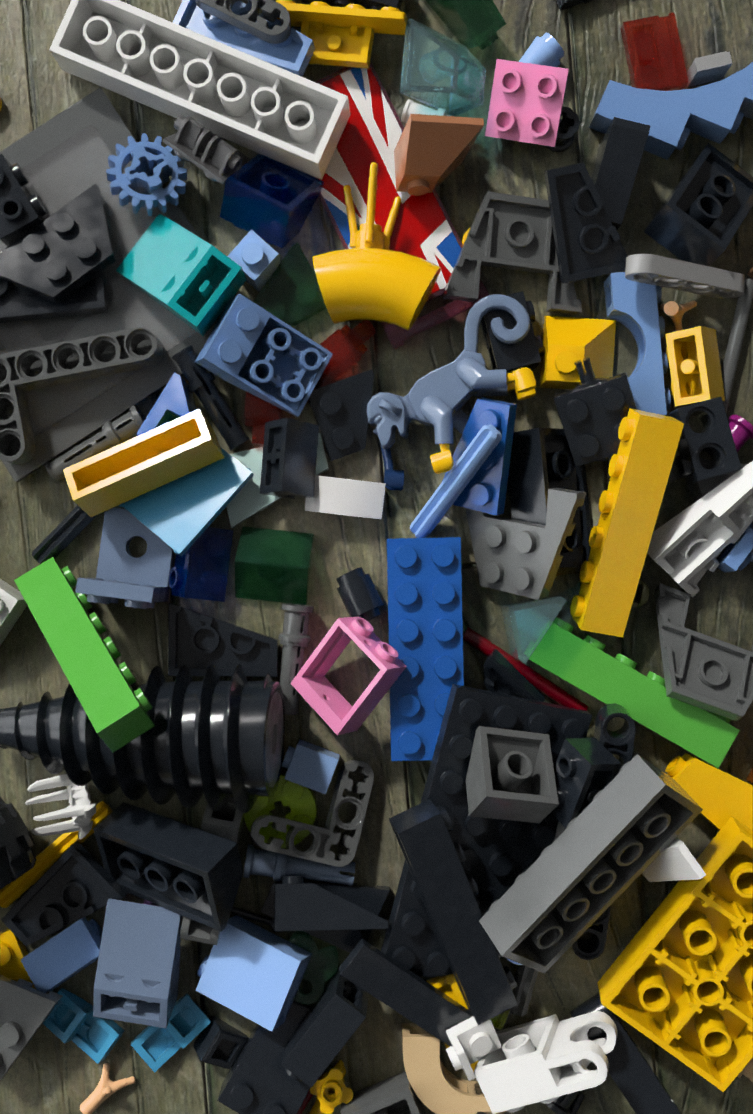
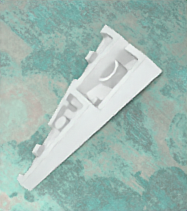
M753 461L659 527L652 534L647 553L688 594H691V597H694L700 589L697 583L706 571L714 572L719 566L716 558L722 550L730 543L735 544L753 521Z

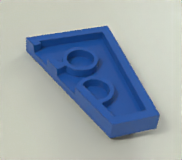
M488 398L476 400L453 454L454 465L484 425L488 426L491 424L495 426L502 434V438L452 505L496 516L504 513L517 404Z

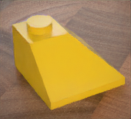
M544 316L542 341L544 357H541L540 388L574 389L581 383L574 363L581 360L586 373L583 363L584 358H590L595 378L613 377L616 320Z

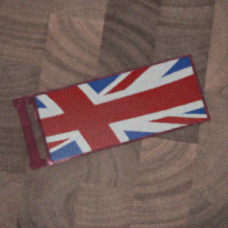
M371 61L369 69L345 67L316 81V83L347 95L349 98L351 115L322 180L307 174L344 249H352L350 248V230L344 186L349 185L351 188L357 229L359 231L360 224L366 223L370 165L375 162L378 168L374 224L380 225L381 232H384L394 199L400 197L401 204L390 237L389 250L417 256L440 266V274L426 303L442 296L463 244L436 190L420 196L396 191L394 149L404 127ZM480 280L478 300L475 302L454 300L417 318L410 330L401 327L397 328L396 325L387 322H380L393 349H397L404 345L403 341L472 308L476 302L488 296L489 293Z

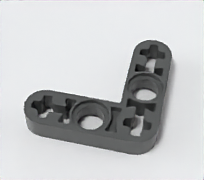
M195 0L197 6L203 11L268 43L279 44L290 36L292 27L289 12L283 5L273 0H247L252 4L251 10L241 16L232 12L233 5L239 0ZM260 9L262 11L263 18L259 16ZM276 18H280L281 26L275 25L272 30L269 29L267 20L274 22Z
M350 760L341 766L325 828L264 814L254 820L251 826L250 835L253 842L268 851L336 867L348 865L355 857L374 781L372 768L368 763L360 760ZM357 766L359 767V773L364 775L362 782H356L353 791L354 793H360L359 799L342 795L343 790L351 792L353 780L348 778L349 771L355 772ZM351 802L355 806L356 815L351 822L343 823L338 817L339 807L343 803ZM269 822H273V829L286 833V825H291L286 834V847H281L284 840L277 837H269L268 842H264V836L259 834L260 828L267 827ZM335 825L345 830H352L350 836L343 833L341 845L346 847L345 854L339 853L337 859H335V853L330 851L331 844H338L341 834L333 831ZM308 830L312 834L313 843L308 850L298 851L294 845V838L299 831Z

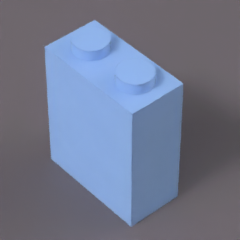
M235 915L229 918L226 928L222 932L220 931L217 945H213L210 955L206 956L202 961L197 973L200 980L196 991L273 1032L287 1018L312 953Z

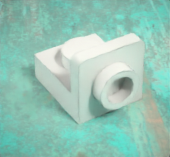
M472 1016L446 1030L452 1045L446 1049L455 1071L463 1069L469 1081L476 1078L470 1064L502 1048L490 1019L477 1025Z

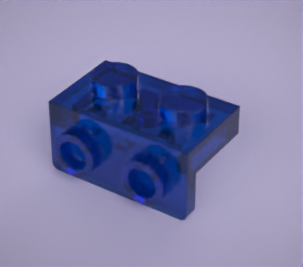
M208 527L182 557L176 554L175 566L172 567L169 574V586L172 588L171 595L225 602L234 530Z

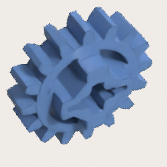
M142 133L141 142H136L132 136H128V146L125 148L117 143L115 145L117 156L109 155L108 157L110 168L106 169L107 181L111 182L110 192L112 195L120 194L119 204L122 207L129 202L132 203V210L135 214L138 213L141 207L146 208L148 216H152L153 208L158 207L164 214L167 212V202L177 206L179 204L178 194H185L186 183L183 181L187 180V169L183 168L184 160L177 155L174 156V149L170 146H162L161 136H157L154 142L148 141L146 133ZM131 161V162H132V163H131V166L125 168V166L128 164V162ZM169 176H172L168 186L165 189H163V183L168 182Z

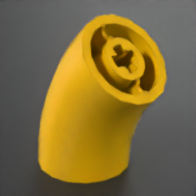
M380 248L335 250L313 256V265L319 288L334 324L359 319L377 320L410 330L427 302L441 271L440 266L423 258Z

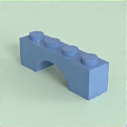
M625 272L611 273L604 281L607 318L616 320L626 326L637 343V364L632 374L628 377L637 409L667 415V410L671 406L670 390L665 388L664 374L668 370L667 354L661 350V338L665 334V323L663 317L658 315V303L661 301L662 288L661 286L628 280L625 278Z

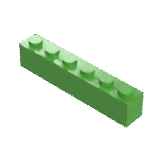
M52 557L15 579L14 581L96 733L112 753L154 727L147 714V711L153 708L141 688L134 691L131 687L137 681L125 662L117 663L116 659L121 656V653L110 636L105 639L101 636L107 630L95 612L90 615L87 610L93 607L90 602L86 601L87 596L75 593L74 587L77 584V579L69 567L66 566L61 569Z
M555 617L552 622L542 619L522 654L524 658L606 705L616 703L623 706L637 723L714 767H720L740 731L729 724L731 719L668 697L666 695L665 679L651 671L645 676L636 671L637 663L620 653L615 658L603 652L605 644L589 635H586L584 640L571 633L574 627L558 617Z

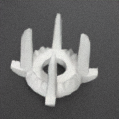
M67 773L31 784L27 789L29 792L66 786L67 789L31 798L25 802L26 805L69 799L68 803H70L64 809L34 816L33 820L48 821L68 817L73 818L72 820L34 828L31 830L34 835L48 836L79 831V839L86 837L92 828V816L96 813V803L90 804V793L88 792L87 784L84 786L73 784Z

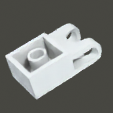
M595 1011L559 1021L555 1014L496 1031L502 1048L479 1059L474 1070L475 1077L492 1114L503 1111L514 1113L526 1105L537 1102L548 1104L554 1102L562 1095L597 1087L606 1080L609 1070V1061L606 1054L614 1049L618 1036L617 1026L611 1017L604 1012ZM598 1027L605 1031L607 1037L590 1040L587 1033L590 1028ZM593 1061L597 1069L589 1070L587 1066Z

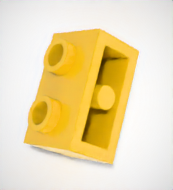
M698 326L665 334L666 354L671 374V394L675 407H684L721 397L722 401H725L716 329Z

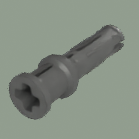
M132 405L130 411L113 422L106 421L102 426L101 432L75 446L52 462L45 464L48 474L55 483L60 484L66 479L63 469L137 437L136 433L146 417L137 405Z
M282 603L281 609L285 613L283 633H280L278 637L280 644H283L279 683L283 691L285 714L297 715L299 714L300 694L290 683L303 667L304 650L311 640V637L308 635L309 615L313 613L314 606Z

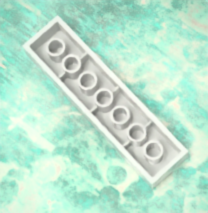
M71 0L49 49L63 71L174 118H178L180 115L184 117L191 116L205 127L204 130L209 129L212 131V134L321 180L351 115L347 95L120 0Z

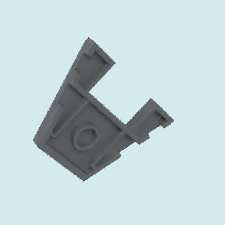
M488 191L483 197L443 292V298L467 302L478 300L481 266L549 275L546 312L576 316L582 312L581 300L577 299L574 288V282L576 281L562 283L560 280L549 201Z
M562 488L548 489L546 525L494 516L465 508L480 586L537 600L547 598L563 558L560 552L566 537L571 536L576 524L573 522V518L577 508L583 505L586 492Z
M660 583L655 589L654 597L666 695L738 721L744 716L753 701V644L752 650L749 651L685 628L684 625L691 594Z

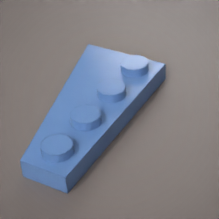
M183 0L173 20V23L301 77H303L315 50L313 40L293 28L290 36L284 42L279 44L268 43L203 11L197 6L195 0ZM239 0L233 5L232 12L240 16L245 15L251 10L252 4L250 2L245 4ZM260 10L259 16L263 18V15ZM277 18L274 22L267 20L268 27L271 30L275 25L281 26V21Z

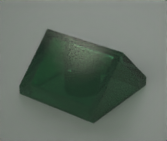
M243 526L235 557V598L307 605L314 534Z

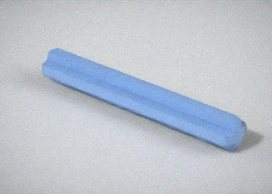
M491 424L488 426L484 425L416 516L410 525V531L415 534V537L426 538L431 534L501 441L502 434L495 426Z

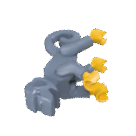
M502 294L488 295L480 299L469 310L464 328V350L453 362L433 370L418 379L404 397L387 392H379L371 397L366 410L368 423L371 426H376L373 433L378 435L382 449L388 450L394 445L396 430H398L402 438L407 439L409 424L412 420H415L421 424L434 427L435 445H440L441 452L430 455L434 472L440 474L450 471L454 465L450 451V445L453 444V427L461 434L463 433L469 416L460 408L473 395L476 397L508 396V391L515 390L517 400L528 399L536 395V380L531 369L527 367L520 368L512 373H507L506 369L488 370L482 354L477 353L481 320L492 310H505L517 322L513 329H507L500 317L492 319L491 329L493 335L499 341L509 345L517 344L527 336L530 330V318L521 303L512 297Z

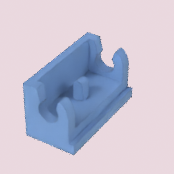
M85 917L79 919L20 960L36 990L47 993L98 960L103 931L93 918L90 921H87Z

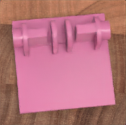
M497 59L485 136L555 147L569 69Z

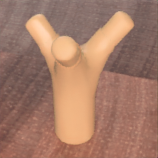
M692 300L688 303L678 304L675 301H669L666 304H661L660 309L672 319L675 330L681 331L683 330L682 318L684 313L696 307L697 302Z
M104 1063L97 1087L80 1104L81 1112L83 1114H92L112 1094L128 1085L135 1084V1077L131 1076L111 1081L109 1078L110 1064Z

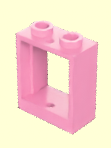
M361 617L338 618L290 683L336 735L357 731L407 667L398 658V652L388 643L382 642L373 632V626ZM351 640L380 669L353 706L325 677Z

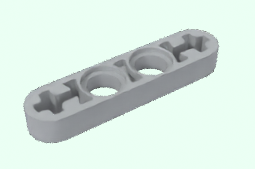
M634 254L626 257L625 278L631 281L715 298L728 299L744 295L745 275L654 254Z

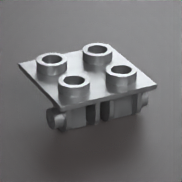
M180 115L174 123V128L178 130L177 133L163 139L165 144L174 149V153L178 157L192 162L203 170L206 177L212 181L220 182L222 185L257 166V163L221 137L212 134V131L209 129L204 130L205 127L191 116L184 117Z

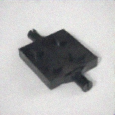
M584 358L583 363L586 373L581 360L574 363L581 383L570 391L554 395V401L575 466H581L594 461H606L609 468L611 457L613 454H617L621 441L618 438L620 423L624 417H627L629 408L638 409L626 373L610 378H595L590 358Z

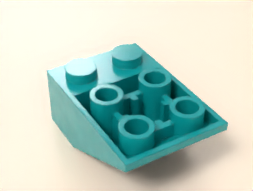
M160 213L116 269L120 275L202 336L206 334L225 309L229 300L235 296L247 280L241 266L213 245Z

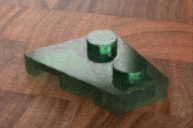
M298 243L291 247L253 301L291 327L327 309L317 277Z

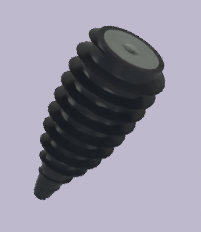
M214 664L208 667L203 681H193L189 667L183 665L178 671L175 681L166 682L161 667L156 666L151 671L147 683L140 685L135 672L130 669L137 680L131 687L134 691L141 688L153 707L147 711V714L154 727L113 753L96 733L70 684L62 697L53 699L50 692L47 691L39 702L26 705L20 702L15 707L0 709V748L17 750L27 760L39 757L43 766L51 774H58L65 769L69 779L77 786H84L93 780L96 788L106 795L113 793L120 786L127 798L138 800L148 790L154 802L164 805L171 800L176 792L181 804L186 808H192L204 794L209 806L213 810L219 811L226 805L232 794L238 809L242 813H247L254 806L258 796L273 797L278 787L285 739V707L282 687L279 682H272L269 673L264 681H248L241 664L236 667L231 681H220Z

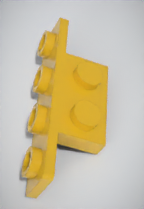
M276 0L277 3L283 5L289 12L291 26L301 27L300 33L313 40L315 50L309 64L369 69L374 33L408 36L410 32L406 13L394 7H383L381 10L366 9L358 4L335 7L321 1H313L309 5L296 4L292 0Z

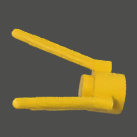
M375 162L370 165L366 223L360 224L359 231L357 229L351 188L349 185L344 186L350 230V248H380L389 250L390 237L399 212L401 198L396 197L394 199L384 232L382 233L381 226L374 224L378 168Z

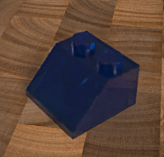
M257 154L226 179L220 217L233 223L239 229L248 232L252 229L268 244L283 248L299 234L323 188L324 182L267 156Z

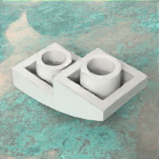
M315 475L314 497L306 498L305 511L382 519L386 483Z

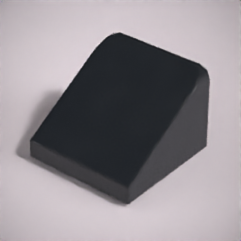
M210 1016L211 1023L199 1033L193 1045L201 1062L231 1069L249 1038L246 1034L223 1020Z

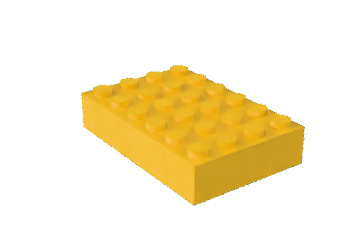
M733 816L729 818L696 859L706 873V876L698 880H680L597 982L603 1006L722 1092L729 1087L753 1058V831Z

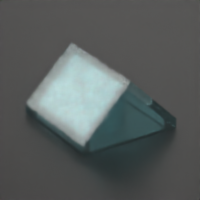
M549 595L545 599H530L500 605L510 655L526 664L567 600L561 596Z

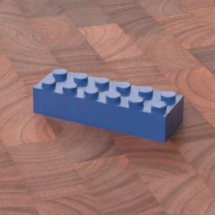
M461 537L387 539L388 644L398 652V658L407 666L389 689L391 761L432 760L452 684L464 686Z

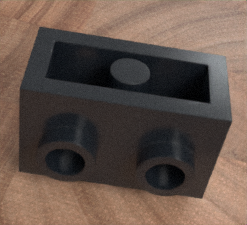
M1 154L0 240L8 247L43 222L42 216L46 215L47 212L36 194L30 196L24 185L28 184L29 180L19 164L11 165Z
M565 738L556 761L554 774L559 805L551 813L565 828L572 819L578 817L593 801L594 796L617 776L622 764L596 738Z

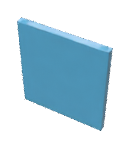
M221 448L224 455L223 459L119 506L129 511L169 545L175 554H179L182 557L254 474L250 468H246Z

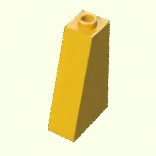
M685 753L682 757L680 755L675 757L665 769L667 775L673 778L703 809L700 814L717 830L720 831L729 818L733 816L753 831L752 784L688 753Z

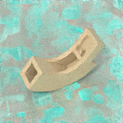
M402 1023V1048L405 1072L413 1091L421 1102L435 1114H477V1112L492 1114L478 1081L461 1079L453 1075L444 1066L440 1058V1040L415 1023ZM503 1111V1112H499V1113H495V1114H504V1113L507 1112V1111Z

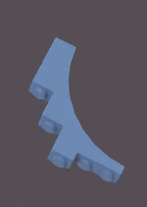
M753 62L746 68L721 81L694 89L672 91L640 89L609 80L589 128L606 134L614 117L650 125L644 150L668 160L675 148L678 150L683 148L689 132L720 144L729 132L735 134L743 116L753 120Z

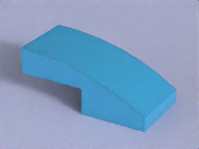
M63 988L60 989L57 994L63 997L43 1024L63 1043L72 1040L97 1064L101 1063L108 1056L125 1030L111 1019L93 1017V1005Z
M185 994L175 1002L167 1028L147 1026L131 1041V1046L155 1073L181 1047L184 1049L211 1023V1020L188 994Z

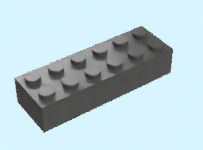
M637 754L631 761L622 766L618 775L594 796L593 801L581 814L568 823L563 833L541 852L540 857L526 872H523L516 878L514 884L507 892L491 904L489 911L479 920L480 924L501 956L545 973L703 809L673 778Z

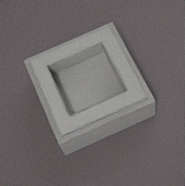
M725 51L695 58L685 74L687 87L722 80L733 64L730 52Z

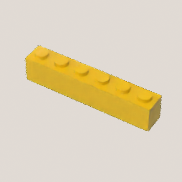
M629 408L627 417H624L620 423L618 438L621 441L617 454H613L609 463L608 474L611 478L608 489L602 492L599 499V511L601 514L598 525L593 526L590 533V555L588 561L585 560L580 569L581 588L579 595H575L571 602L570 613L580 630L623 638L684 423L673 417Z

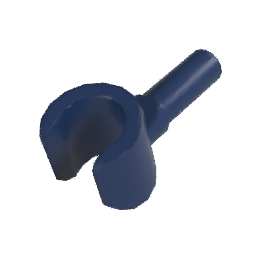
M381 448L385 469V487L388 490L401 491L404 486V470H393L391 450Z

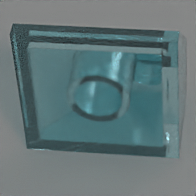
M411 18L408 19L405 28L400 93L437 110L443 108L451 116H456L482 106L486 77L484 66L464 44Z

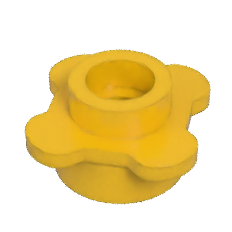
M332 1068L329 1072L324 1073L310 1087L311 1094L316 1095L318 1098L320 1111L324 1114H332L335 1107L341 1103L347 1104L353 1098V1091L350 1087L346 1086L343 1072L338 1068ZM333 1088L335 1092L333 1094H329L328 1089Z

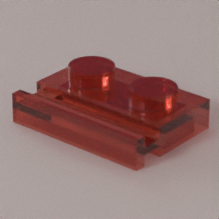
M669 13L668 16L660 18L658 15L623 22L620 30L632 87L669 91L672 88L678 87L679 89L685 88L688 84V77L675 13Z

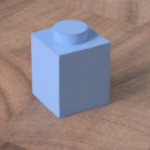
M252 229L227 256L242 267L247 278L246 281L258 292L282 266L279 253Z
M299 740L296 748L289 746L282 767L288 770L284 779L326 794L340 754Z

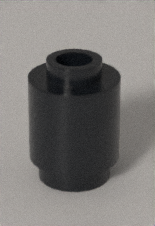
M362 567L354 569L336 579L340 586L337 588V591L350 617H361L369 621L381 615L378 608L382 607L384 603L370 574H365Z

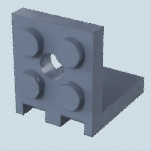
M113 507L105 511L96 578L77 577L75 593L87 594V602L110 604L118 603V599H125V607L154 608L155 602L168 601L174 551L129 511ZM135 537H142L147 543V551L143 556L136 558L129 551V543Z

